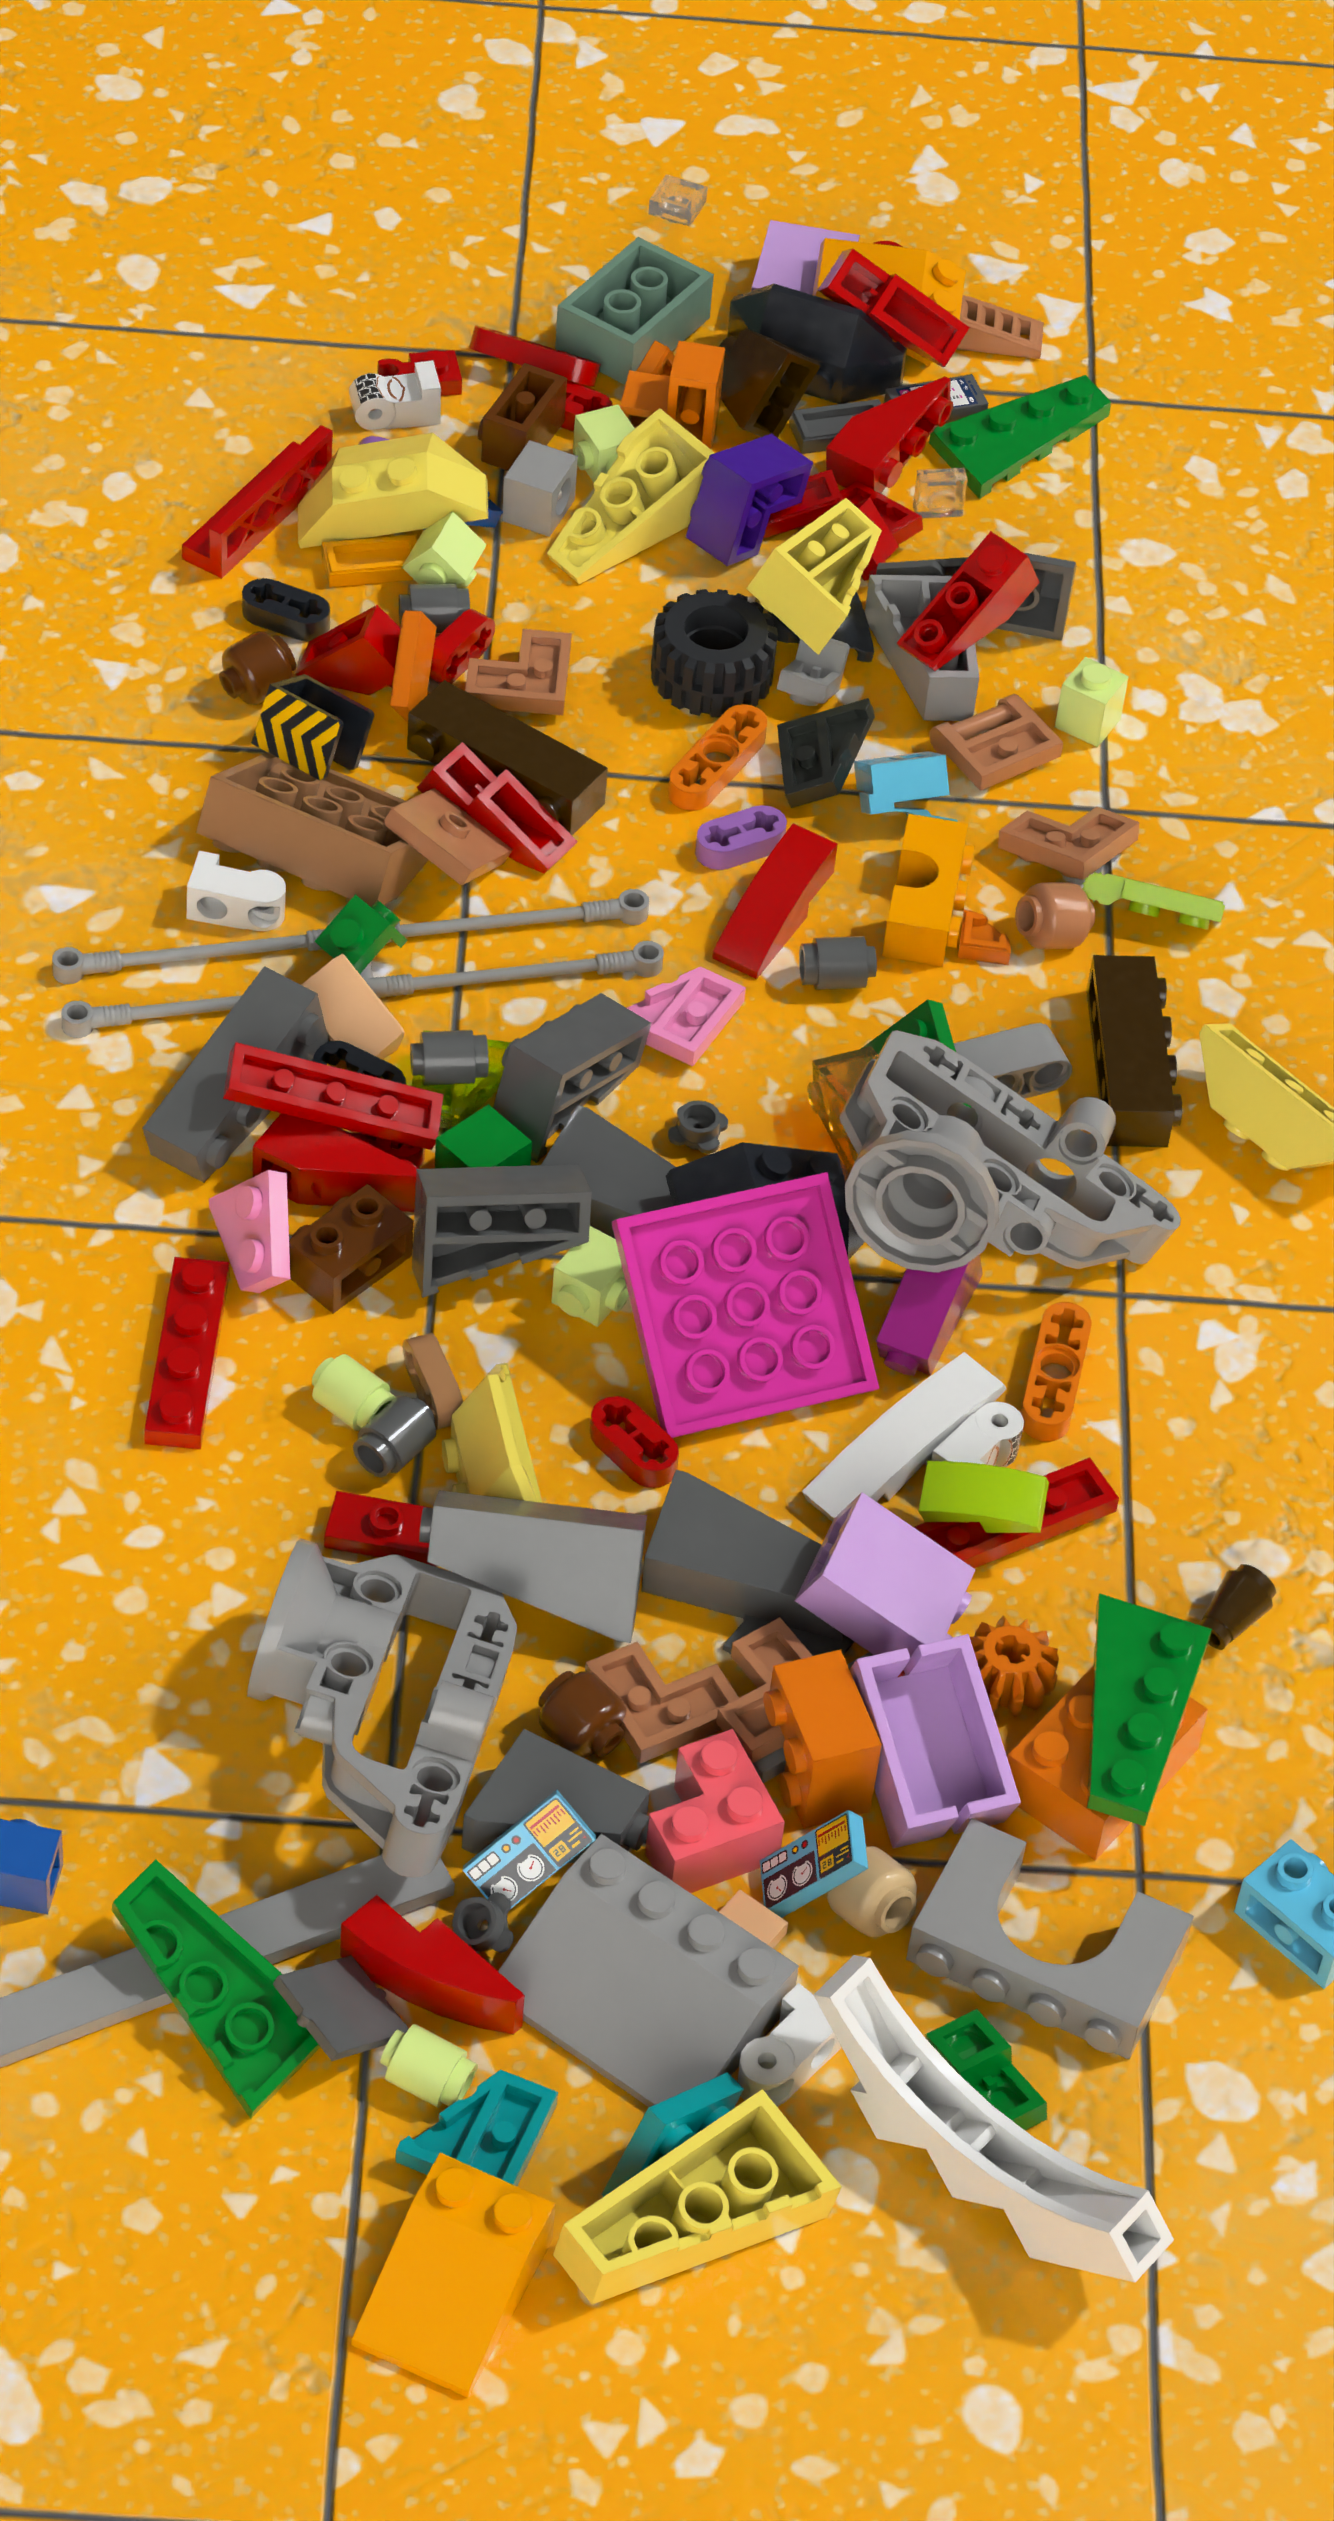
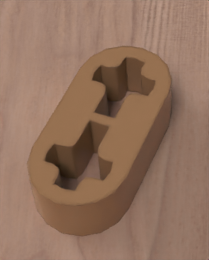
M433 1333L404 1340V1361L419 1400L423 1401L433 1412L436 1430L450 1427L452 1414L463 1403V1399L436 1336Z

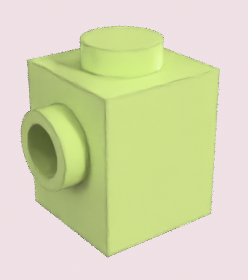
M618 404L575 415L573 453L578 456L577 466L580 470L587 472L593 483L601 472L605 474L608 472L618 457L616 449L624 437L635 429Z
M452 511L422 532L402 568L418 584L456 583L457 588H466L477 574L473 568L487 544Z
M1085 657L1062 684L1055 728L1099 747L1121 720L1129 676Z
M590 1226L589 1242L570 1248L554 1267L551 1303L559 1306L568 1315L579 1317L598 1327L612 1310L618 1312L623 1308L629 1298L616 1239Z

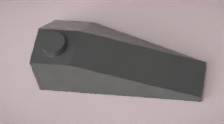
M1025 553L1028 555L1040 583L1013 615L996 629L1062 641L1077 567L1076 562ZM968 557L878 563L876 575L953 576Z

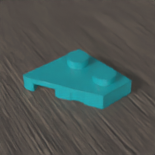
M500 2069L478 2085L476 2092L472 2096L457 2100L439 2113V2122L414 2140L407 2136L400 2141L396 2149V2163L427 2175L439 2153H443L518 2186L557 2106L558 2092Z
M724 2073L649 2107L601 2195L603 2197L734 2109L744 2088L729 2073Z

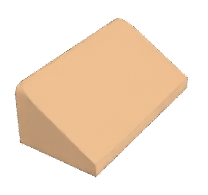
M340 954L302 984V986L318 993L330 1041L347 1042L380 1059L398 1050L405 1034L403 1027L344 954Z

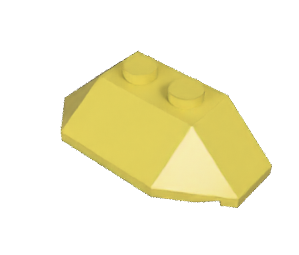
M434 433L339 448L298 504L299 547L302 549L320 546L322 542L364 539L426 529L452 511L463 522L488 519V483L486 475Z
M1204 1024L1199 1032L1210 1107L1225 1118L1224 1126L1240 1138L1251 1139L1263 1149L1262 1157L1278 1169L1288 1171L1289 1169L1313 1168L1334 1164V1107L1246 1038L1233 1025Z
M508 1363L496 1364L452 1414L451 1439L442 1440V1456L446 1473H456L458 1484H453L452 1492L543 1503Z

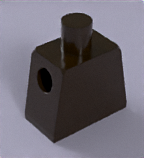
M745 329L741 331L738 337H727L719 345V347L725 348L721 400L740 428L761 437L773 434L778 438L821 365L772 338Z

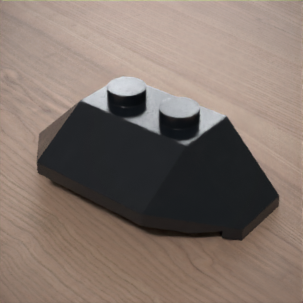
M778 284L758 288L745 295L734 296L731 300L727 337H738L741 331L749 329L772 338L821 365L804 394L837 404H845L883 395L887 388L899 387L903 384L907 348L898 341L894 342L879 324L860 309Z
M742 1142L670 1169L665 1176L673 1206L827 1172L848 1260L865 1243L858 1236L846 1212L845 1183L849 1177V1172L838 1153Z

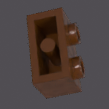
M524 363L480 422L478 439L482 441L481 461L509 471L529 440L547 446L565 421L567 378Z
M366 1184L350 1197L345 1196L339 1199L329 1212L311 1225L300 1227L289 1240L290 1278L333 1314L412 1256L414 1220L374 1188Z

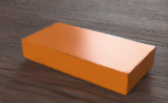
M405 610L402 616L390 705L406 721H408V713L427 696L437 627L422 611Z

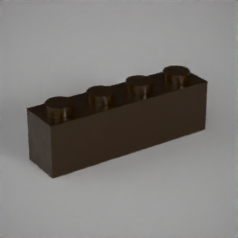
M445 680L408 713V750L420 758L437 765L463 742L496 777L507 769L571 835L581 828L605 804L608 772L606 766Z
M1093 955L1086 993L1099 1099L1105 1101L1113 1109L1116 1116V1125L1107 1146L1168 1147L1172 1126H1180L1182 1098L1180 1094H1173L1172 1086H1175L1177 1077V1060L1175 1055H1168L1167 1047H1170L1172 1023L1170 1016L1162 1015V1009L1166 1005V979L1157 977L1155 956Z

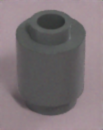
M456 583L409 584L408 594H399L400 624L402 623V616L405 610L422 611L437 627L436 633H442L463 612L470 609L468 588H457Z
M864 936L813 938L812 943H801L799 951L802 985H814L815 990L866 988L868 978L876 977L877 957L875 947L867 946Z
M472 1030L421 1032L420 1043L410 1044L412 1076L421 1075L423 1086L473 1084L476 1078L488 1077L489 1058L486 1035H473Z
M397 1396L360 1429L358 1440L353 1445V1451L357 1460L369 1473L377 1477H385L388 1473L399 1472L435 1439L436 1427L433 1412L423 1401L417 1398L411 1399L406 1396Z

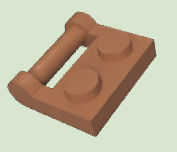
M1017 694L1000 699L996 707L952 725L944 722L931 728L929 732L930 742L934 750L939 754H946L980 791L1061 757L1063 741Z

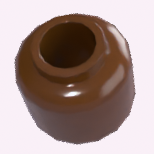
M257 631L229 646L222 655L223 671L219 673V679L224 690L231 698L239 697L247 704L260 705L265 700L269 684L293 678L292 671L296 669V661L291 649L280 636H271L266 632Z
M566 1671L555 1678L541 1694L538 1702L542 1708L539 1715V1724L560 1747L584 1759L595 1753L599 1757H604L612 1752L624 1738L625 1731L621 1728V1724L627 1712L626 1706L622 1699L595 1673L582 1671L574 1674L572 1671Z

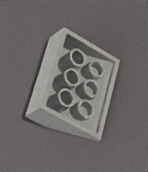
M601 1834L563 1875L498 1972L525 1995L524 2022L637 2100L651 2107L724 2073L732 2075L739 2067L741 2052L746 2044L756 2038L765 2037L780 2020L782 1998L796 1986L799 1965Z

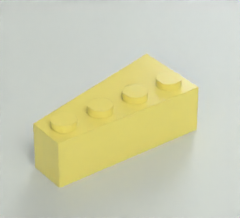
M761 2089L564 2223L553 2256L593 2305L825 2219L829 2216L842 2186L765 2091Z

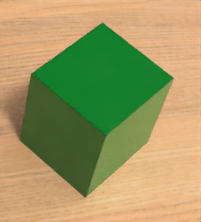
M488 1104L436 1138L435 1168L531 1166L532 1141Z

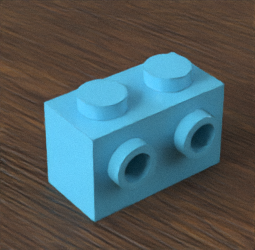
M1290 1839L1243 1879L1234 1913L1319 1986L1325 1989L1334 1981V1875L1317 1855L1306 1852Z

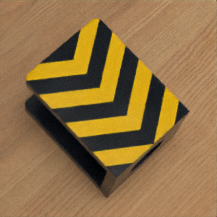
M305 674L269 684L251 743L310 776L323 780L328 776L332 761L348 770L358 768L374 719V712Z

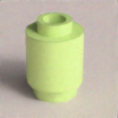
M342 1354L335 1359L332 1357L327 1358L319 1365L312 1377V1385L314 1386L313 1399L356 1431L362 1429L396 1398L390 1393V1386L347 1354Z
M413 2024L406 2033L397 2029L388 2041L380 2060L381 2064L388 2067L385 2075L386 2081L437 2108L442 2103L450 2106L457 2100H462L469 2090L478 2069L477 2063L466 2058V2050L416 2024Z

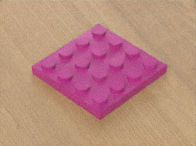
M827 1172L619 1218L611 1222L659 1424L672 1438L880 1389Z

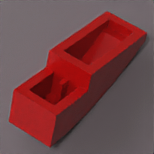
M853 248L842 251L818 289L820 293L834 302L862 310L879 324L892 340L900 342L904 347L941 367L947 365L970 328L897 274L889 275Z
M463 742L438 763L416 787L421 793H425L433 788L437 789L512 848L513 851L509 858L543 874L578 842L507 769L496 777Z
M793 823L769 854L742 896L713 950L712 959L758 979L808 916L809 902L834 873L838 843Z
M375 1895L341 1923L340 1957L352 1955L371 1981L401 1999L438 2016L481 2029L514 2035L522 2028L525 1995L438 1918L419 1932L382 1898Z

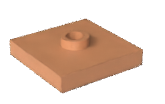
M435 788L391 808L383 821L386 827L460 885H464L504 864L513 851L512 848Z

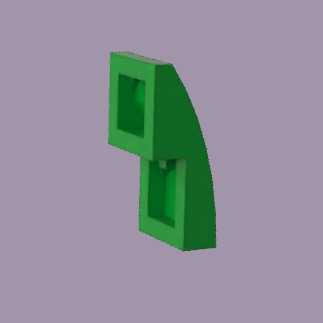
M978 2009L925 2034L928 2042L967 2083L992 2106L1022 2129L1027 2130L1047 2120V2102L1013 2066L1011 2046Z

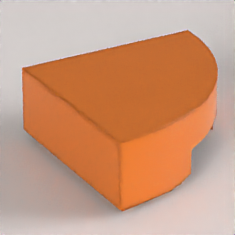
M655 340L637 371L670 376L675 355L669 347Z
M964 909L958 958L1009 965L1011 946L1006 934H1001L995 927L987 923L988 918L983 914Z

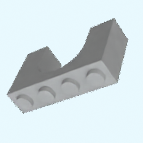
M971 1818L912 1927L906 1960L917 1964L923 1971L932 1976L946 1977L969 1987L980 1997L988 2001L1002 2002L1027 2013L1033 2020L1043 2026L1058 2027L1086 2040L1089 2045L1099 2051L1116 2053L1130 2060L1186 1947L1194 1916L1138 1891L1114 1939L1099 1955L1081 1963L1067 1965L1037 1960L1022 1952L1009 1940L1002 1929L998 1917L1020 1875L1027 1842Z

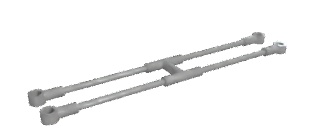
M629 889L622 892L617 899L583 902L581 906L403 925L398 923L395 928L404 937L577 919H583L584 922L620 919L628 925H639L648 918L649 897L641 890ZM325 929L308 930L306 935L120 954L119 950L82 954L78 949L64 947L55 951L52 956L53 976L60 983L74 984L80 981L85 974L121 971L124 966L308 948L309 951L323 950L314 941ZM642 941L636 944L633 950L596 954L595 958L421 977H412L411 974L373 977L371 964L369 963L360 975L378 998L412 995L414 990L597 971L599 975L634 971L642 977H654L662 970L664 950L656 942ZM242 995L130 1007L128 1003L91 1007L83 1001H71L62 1008V1029L70 1037L82 1038L89 1035L93 1028L129 1025L132 1023V1020L232 1010Z

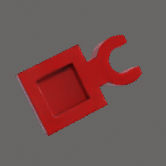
M431 350L428 352L409 353L408 362H401L391 358L378 361L377 374L387 377L415 373V363L433 360L441 386V396L462 395V377L455 350Z

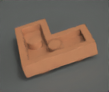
M523 629L519 662L469 658L465 691L499 710L563 716L572 633Z
M1095 807L1075 823L1068 826L1027 810L999 830L998 848L1016 854L1024 861L1037 862L1058 870L1066 877L1084 880L1089 874L1095 872L1138 840L1139 822L1106 809Z
M780 1617L732 1642L731 1658L757 1689L719 1708L716 1723L723 1732L730 1729L734 1730L752 1763L782 1748L785 1740L780 1726L773 1727L770 1724L764 1707L763 1696L764 1692L770 1691L773 1666L812 1656Z
M638 1641L590 1660L585 1664V1671L595 1673L624 1702L627 1712L622 1720L621 1728L625 1731L624 1739L639 1763L722 1730L716 1723L718 1709L739 1698L717 1664L665 1685Z

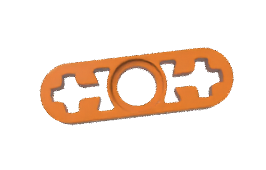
M746 704L735 705L726 710L672 768L668 789L670 801L678 808L688 811L701 810L707 807L765 744L767 717L765 713L755 706ZM735 731H740L738 740L735 739ZM712 752H720L728 755L731 759L725 762H714L709 760L706 755ZM698 774L701 776L700 784L696 783L698 781Z
M1055 1303L1045 1310L1042 1317L1021 1415L1024 1419V1432L1031 1438L1039 1441L1050 1442L1058 1440L1069 1430L1092 1326L1089 1313L1074 1303ZM1061 1326L1071 1328L1068 1345L1057 1343ZM1047 1364H1060L1066 1367L1071 1375L1063 1379H1054L1044 1374L1041 1368ZM1044 1397L1055 1399L1051 1418L1040 1416Z

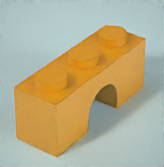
M908 813L897 882L893 888L887 918L882 957L943 967L946 947L957 948L962 917L952 915L953 910L964 911L969 881L959 880L960 874L970 876L975 850L974 845L966 844L968 823Z

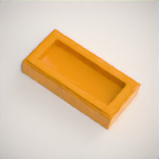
M418 534L322 542V559L329 588L414 580L402 566L419 539Z

